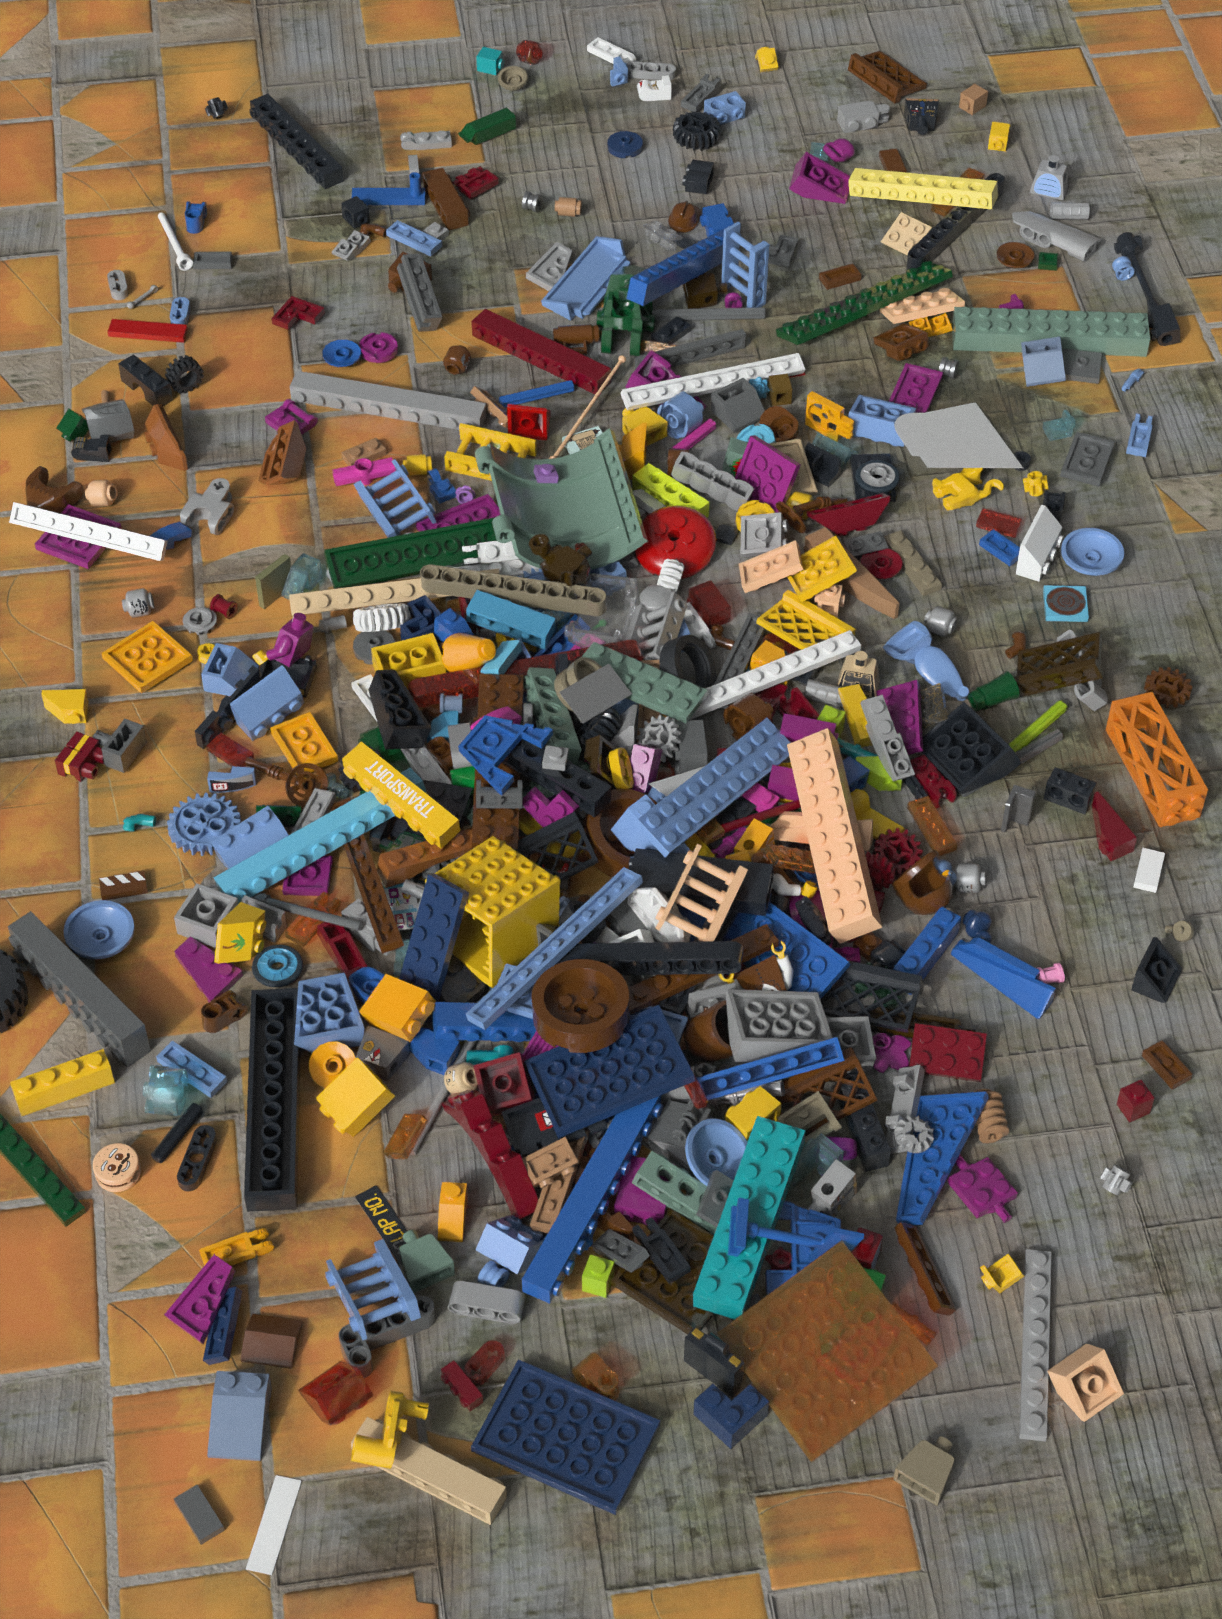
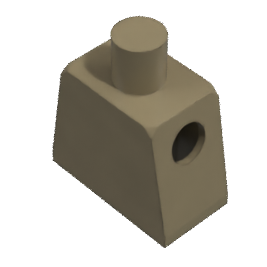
M941 1436L934 1445L926 1440H921L897 1465L893 1480L938 1506L954 1466L955 1458L948 1454L952 1448V1443L947 1438Z

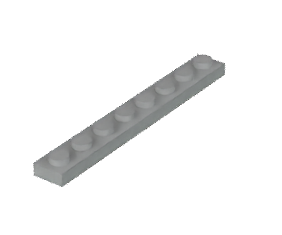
M1030 1249L1025 1251L1019 1439L1046 1442L1048 1412L1051 1252Z

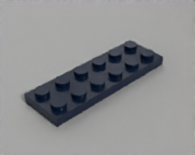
M433 873L427 876L399 979L427 990L433 999L439 1002L469 892ZM433 1012L428 1016L425 1023L433 1022Z

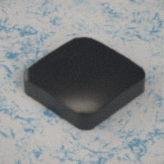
M724 524L719 525L715 532L716 541L732 545L738 535V529Z

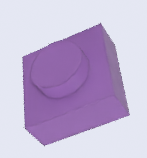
M542 464L534 466L533 472L537 483L558 482L559 476L554 465Z

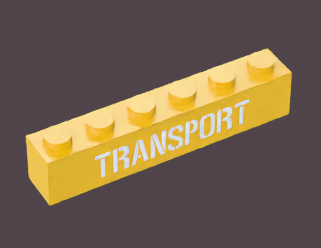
M360 742L342 758L343 771L347 777L357 780L363 790L373 793L379 803L389 806L395 816L405 819L408 825L414 831L421 832L431 845L436 844L442 849L460 832L459 820L363 742Z

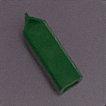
M506 107L467 123L458 135L467 143L481 144L515 130V114Z

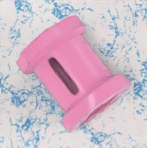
M1055 963L1053 966L1043 969L1041 967L1036 968L1040 970L1038 980L1043 983H1063L1065 980L1060 963Z

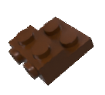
M904 323L873 337L874 344L886 349L887 356L896 361L905 360L911 357L912 354L925 351L929 347L927 332Z

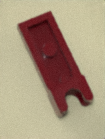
M925 754L910 760L916 777L923 785V789L929 794V801L935 808H940L939 800L941 798H945L951 803L955 801V787L941 775Z

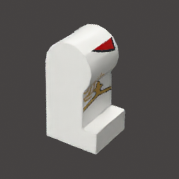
M669 75L662 76V80H641L637 84L639 98L643 101L671 100V81Z

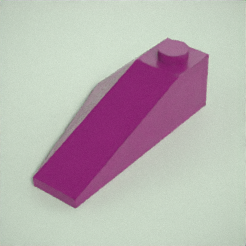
M650 350L632 373L625 387L632 388L680 378L681 376H676L670 369L671 365L668 361ZM698 396L693 397L697 402H700L703 405L704 409L706 408V405L701 401V399Z

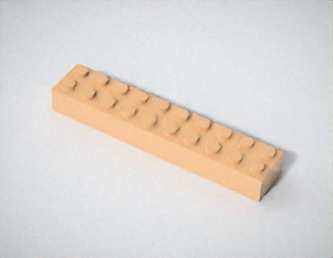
M827 728L787 744L828 929L840 944L882 928V923L839 744Z

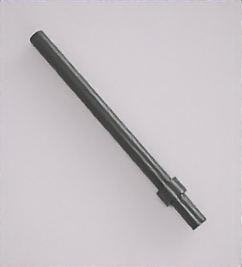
M260 893L250 897L286 912L361 931L363 928V922L273 899L267 894Z

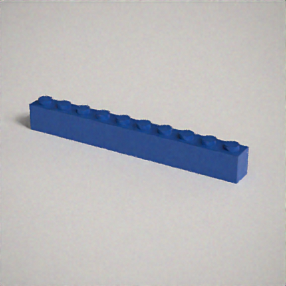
M724 229L632 276L627 299L644 306L720 265L723 260Z
M661 1096L615 1115L522 1278V1291L549 1304L554 1296H559L564 1285L563 1280L565 1276H570L574 1269L575 1258L577 1255H582L586 1247L588 1235H593L597 1228L598 1217L600 1214H605L611 1194L615 1195L617 1193L621 1176H626L631 1166L630 1160L633 1155H638L643 1137H648L650 1134L653 1119L660 1116L663 1109Z

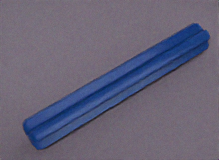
M572 380L500 396L499 403L503 407H507L508 404L518 405L573 392L574 384Z

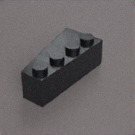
M376 670L368 691L385 750L423 748L431 731V726L396 670Z

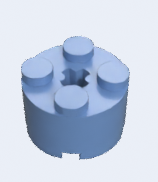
M682 391L660 405L657 414L668 422L667 435L674 439H679L687 436L702 424L704 408L700 402H697L692 396Z

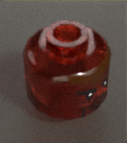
M526 39L518 44L516 54L521 62L534 65L542 58L543 50L540 43Z

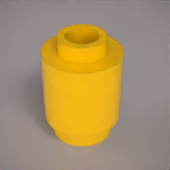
M426 454L407 455V460H403V465L409 473L408 476L425 475L428 471L432 470L431 456H426Z

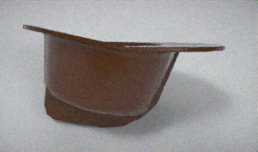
M688 201L680 202L673 207L668 224L674 231L681 233L690 232L697 226L701 210L697 206L688 203Z
M781 406L770 407L760 417L759 423L770 427L775 435L776 442L797 438L799 433L798 421L785 408Z

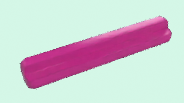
M708 419L672 448L690 449L716 428V422Z

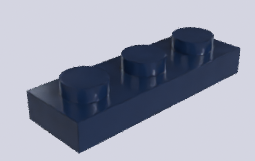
M238 1287L227 1289L208 1333L203 1361L208 1365L230 1360L242 1290Z

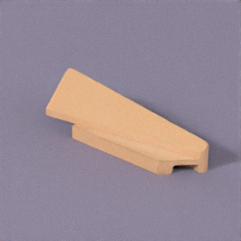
M784 811L769 826L773 828L774 840L809 844L802 812ZM873 819L858 820L857 823L864 851H869L873 842Z

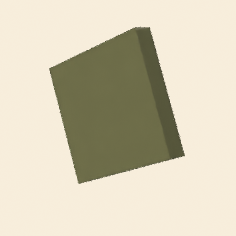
M286 554L255 576L259 606L264 610L294 586L290 557Z

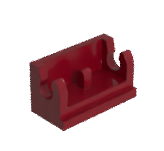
M798 687L792 689L789 699L784 694L781 696L777 711L782 717L784 714L818 719L819 714Z

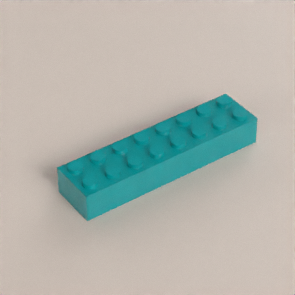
M760 1116L756 1117L693 1293L694 1307L743 1322L771 1239L758 1236L755 1238L746 1237V1248L739 1256L728 1255L731 1207L733 1205L737 1206L738 1198L749 1199L748 1221L758 1223V1226L775 1229L805 1144V1130Z

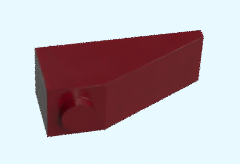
M1099 791L1095 792L1091 807L1098 846L1102 854L1106 855L1110 861H1114L1134 852L1137 837Z

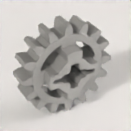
M659 715L658 719L652 716L650 723L644 721L645 727L638 729L641 734L635 736V739L639 741L637 744L663 749L660 760L665 762L666 756L673 757L671 753L673 750L678 751L676 743H681L682 740L677 736L681 735L682 732L677 729L679 725L671 718Z

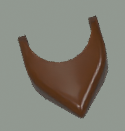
M42 466L37 467L26 479V503L29 506L61 514L68 505L74 506L83 495V486L77 481L59 488L46 486L49 473Z

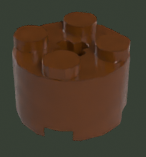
M751 692L724 710L725 725L729 723L733 730L731 735L738 741L764 719L768 718L773 723L771 715L773 708L768 702H764Z

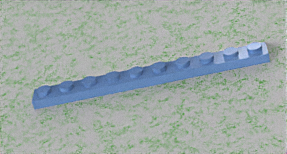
M623 867L466 1013L467 1020L486 1030L532 987L546 970L562 959L643 883L642 876Z

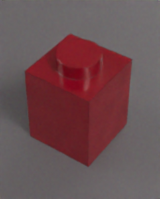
M1138 1080L1120 1089L1116 1105L1130 1123L1150 1114L1154 1096L1143 1081Z

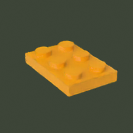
M311 712L270 727L272 736L292 768L302 763H312L323 768L338 762V755ZM304 768V771H314L313 769Z

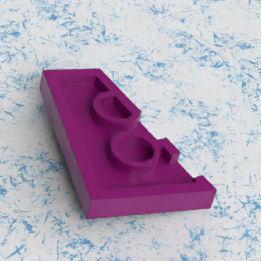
M191 936L174 951L175 957L188 975H191L199 990L206 996L208 1002L228 991L243 976L242 970L230 962L215 963V952Z
M214 1254L164 1315L204 1345L235 1270Z

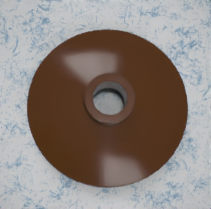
M1008 242L1002 244L997 249V259L1008 267H1026L1034 260L1033 250L1023 243Z

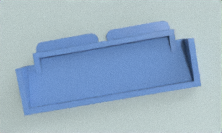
M596 236L541 300L542 306L570 321L575 316L583 319L586 315L591 314L605 297L611 274L623 266L631 265L630 261H627L622 240Z

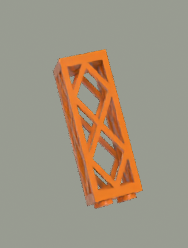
M1153 692L1112 701L1106 732L1158 826H1172L1180 822L1200 818L1208 788ZM1156 722L1160 724L1159 731ZM1144 728L1148 735L1138 729ZM1124 732L1126 733L1125 743L1122 737V733ZM1163 734L1165 736L1167 746L1162 743ZM1140 741L1154 749L1152 762ZM1160 757L1171 777L1158 770ZM1180 764L1184 766L1183 773ZM1144 772L1149 775L1148 784ZM1187 778H1189V781H1190V785H1191V786H1187V785H1186V784H1187ZM1164 783L1174 788L1175 790L1168 791Z

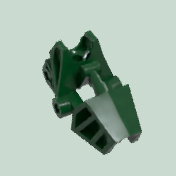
M634 265L623 266L611 274L604 297L603 309L597 311L596 325L603 328L601 353H612L613 331L619 329L631 332L630 356H640L644 331L654 332L655 315L652 314V301L642 306L627 299L631 277L646 270L645 268Z

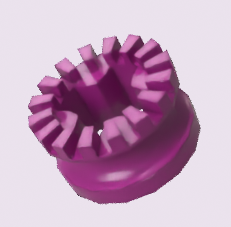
M738 293L727 294L725 297V307L741 308V295Z

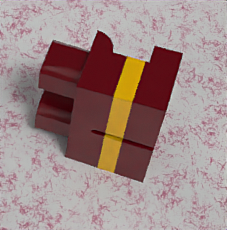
M76 731L66 744L67 747H64L54 760L57 773L64 777L68 774L73 775L80 782L84 778L94 780L99 771L98 766L94 764L96 762L105 764L102 747H100L99 740Z

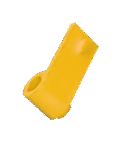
M855 789L850 793L857 821L873 819L874 839L879 840V835L881 833L885 834L887 829H890L893 833L896 828H899L900 833L905 831V828L870 808V798L864 790Z

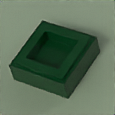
M1039 252L1038 269L1057 271L1058 254Z

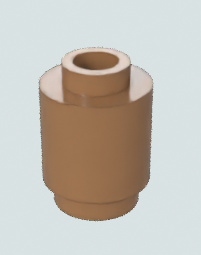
M559 197V200H555V212H558V216L576 217V215H581L582 200L569 197Z

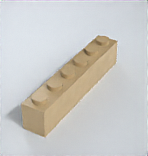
M367 1417L356 1434L381 1439L384 1422ZM402 1432L401 1443L396 1444L391 1469L378 1467L489 1525L492 1524L507 1499L506 1487L497 1478H488L482 1475L475 1467H466L458 1463L453 1456L449 1454L442 1455L436 1452L429 1444L425 1442L420 1444L412 1440L405 1432ZM355 1436L351 1441V1449L353 1448Z

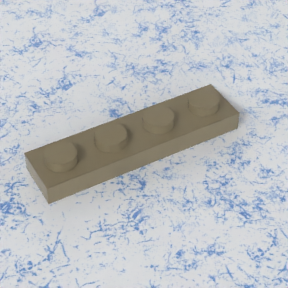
M901 530L884 536L889 549L894 550L900 555L902 569L923 596L941 590L942 583Z

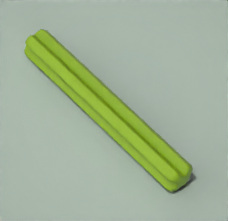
M1062 700L1057 701L1008 745L1014 752L1027 746L1066 711L1067 704L1063 703Z

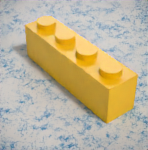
M104 1049L11 1081L10 1085L20 1114L25 1116L114 1084L115 1082Z

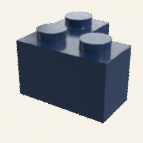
M424 595L407 603L411 618L409 621L400 624L401 641L430 633L434 634V619L441 612L430 599Z
M712 1384L694 1400L693 1415L725 1445L732 1449L768 1416L769 1401L751 1384L732 1401Z

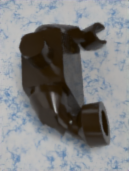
M537 534L530 539L529 547L532 553L545 559L539 565L547 580L561 584L565 583L569 587L587 583L591 572L587 559L592 555V551L586 545L575 551L569 546L556 545L551 547L550 540L545 534Z

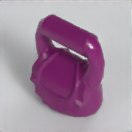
M844 138L828 142L823 146V151L834 162L848 161L849 158L855 155L853 145Z

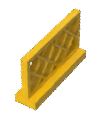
M790 590L784 592L782 600L758 617L756 624L800 650L817 644L815 639L827 640L849 630L855 636L856 629L809 601L801 602L798 595ZM776 619L777 623H770L766 620ZM781 619H791L792 623H781ZM795 619H798L803 623H796ZM783 629H793L794 633H787ZM797 629H808L809 633H798ZM812 629H815L820 633H813ZM800 639H810L811 643H803Z

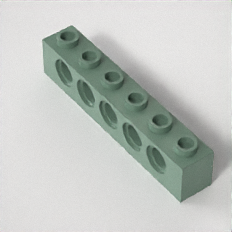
M529 667L527 676L523 678V689H526L527 701L533 705L536 728L544 729L548 727L553 729V736L544 747L546 748L547 745L569 748L568 760L577 766L581 747L568 709L556 694L554 687L555 671L548 668Z
M651 1151L636 1173L632 1184L714 1235L717 1227L696 1215L707 1186L690 1176L685 1169L670 1163L664 1155ZM659 1176H664L669 1181H663ZM681 1190L688 1191L690 1195L683 1194ZM771 1239L767 1252L775 1240Z

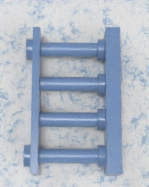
M736 222L724 229L722 283H727V289L733 286L746 295L747 308H760L766 304L769 244L766 241H762L754 246L740 236L741 223ZM740 245L750 252V258L739 251ZM739 260L749 267V273L739 266ZM738 275L748 282V287L738 281Z
M395 459L392 463L396 471L370 487L368 485L365 487L361 480L353 484L388 538L400 535L401 531L428 516L432 524L436 523L433 516L436 513L430 502L425 503L407 477L409 473L403 464L399 466ZM400 477L403 480V485L380 499L372 498L374 493ZM410 490L413 497L390 511H381L383 509L382 506ZM419 503L422 509L400 523L396 525L390 524L392 518L415 504Z
M384 1239L374 1242L376 1253L373 1254V1257L336 1270L331 1259L326 1261L329 1270L325 1272L327 1282L330 1287L335 1286L350 1315L348 1318L353 1332L358 1331L362 1340L367 1339L365 1325L400 1311L402 1313L406 1312L411 1321L421 1318L417 1299ZM375 1266L377 1268L382 1267L380 1272L344 1285L342 1281L344 1278ZM380 1282H390L388 1287L358 1299L352 1300L350 1296L352 1293ZM391 1296L394 1298L398 1297L397 1302L364 1315H360L358 1309Z

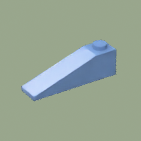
M646 794L628 807L611 829L625 848L634 852L636 848L658 851L634 825L638 818L655 806ZM683 843L673 853L687 854L690 849Z

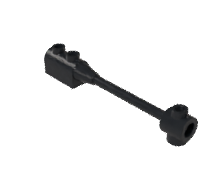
M1131 232L1122 233L1118 236L1117 243H1114V250L1116 254L1121 253L1122 256L1130 259L1146 297L1149 328H1152L1150 330L1151 340H1157L1161 346L1180 343V327L1170 304L1160 305L1156 298H1154L1137 258L1139 251L1143 250L1141 236H1134Z

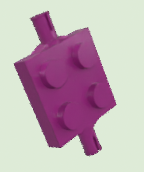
M959 1154L955 1164L960 1168V1171L949 1176L947 1183L977 1219L986 1214L997 1213L1003 1223L1009 1222L1012 1219V1215L1009 1214L1004 1206L1016 1199L1018 1192L988 1157L975 1164H968L962 1155Z

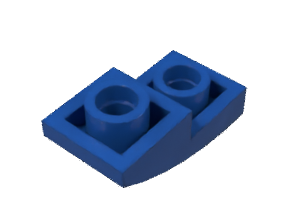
M176 522L157 530L150 536L167 540V550L174 548V541H181L191 537L192 529L181 522Z

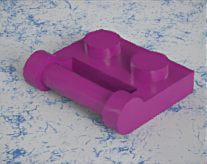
M286 399L282 406L265 416V423L276 431L280 426L295 420L298 423L301 435L315 427L318 422L317 417L303 411L291 399ZM289 412H293L305 422L301 423L291 416Z

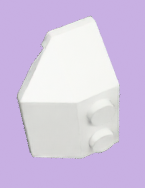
M636 888L628 896V905L658 942H690V933L666 921L660 930L655 929L659 922L655 917L660 907H666L669 901L664 893L657 888ZM674 903L670 913L690 923L687 918L680 914L677 905Z

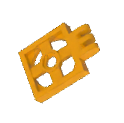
M811 391L807 395L805 425L835 441L840 440L842 436L846 439L853 437L854 420L844 415L845 408ZM814 404H821L822 408L820 409ZM823 413L828 416V419L823 416ZM813 414L819 416L821 423L813 419ZM829 422L837 425L836 430L829 428Z

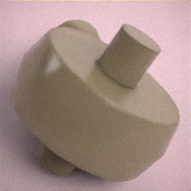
M1178 921L1174 926L1167 925L1165 927V932L1172 933L1173 937L1179 942H1187L1194 936V928L1188 921Z

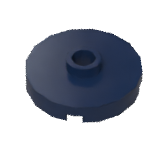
M620 131L610 135L607 140V148L610 154L618 158H626V156L635 157L643 150V140L634 132Z

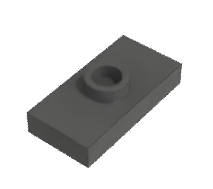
M718 1170L713 1171L696 1215L717 1227L734 1180Z

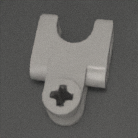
M223 478L215 479L210 483L204 494L193 493L180 513L181 523L192 527L197 521L205 519L208 520L210 533L220 535L234 512L228 480Z

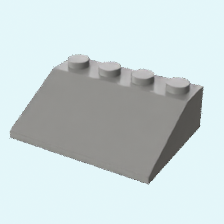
M726 990L729 1040L735 1062H753L833 1038L818 992Z

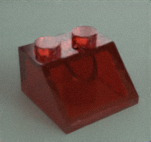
M339 1361L298 1389L301 1396L319 1419L330 1426L341 1423L345 1420L348 1413L364 1407L368 1403L367 1400L374 1396L361 1371L343 1361Z

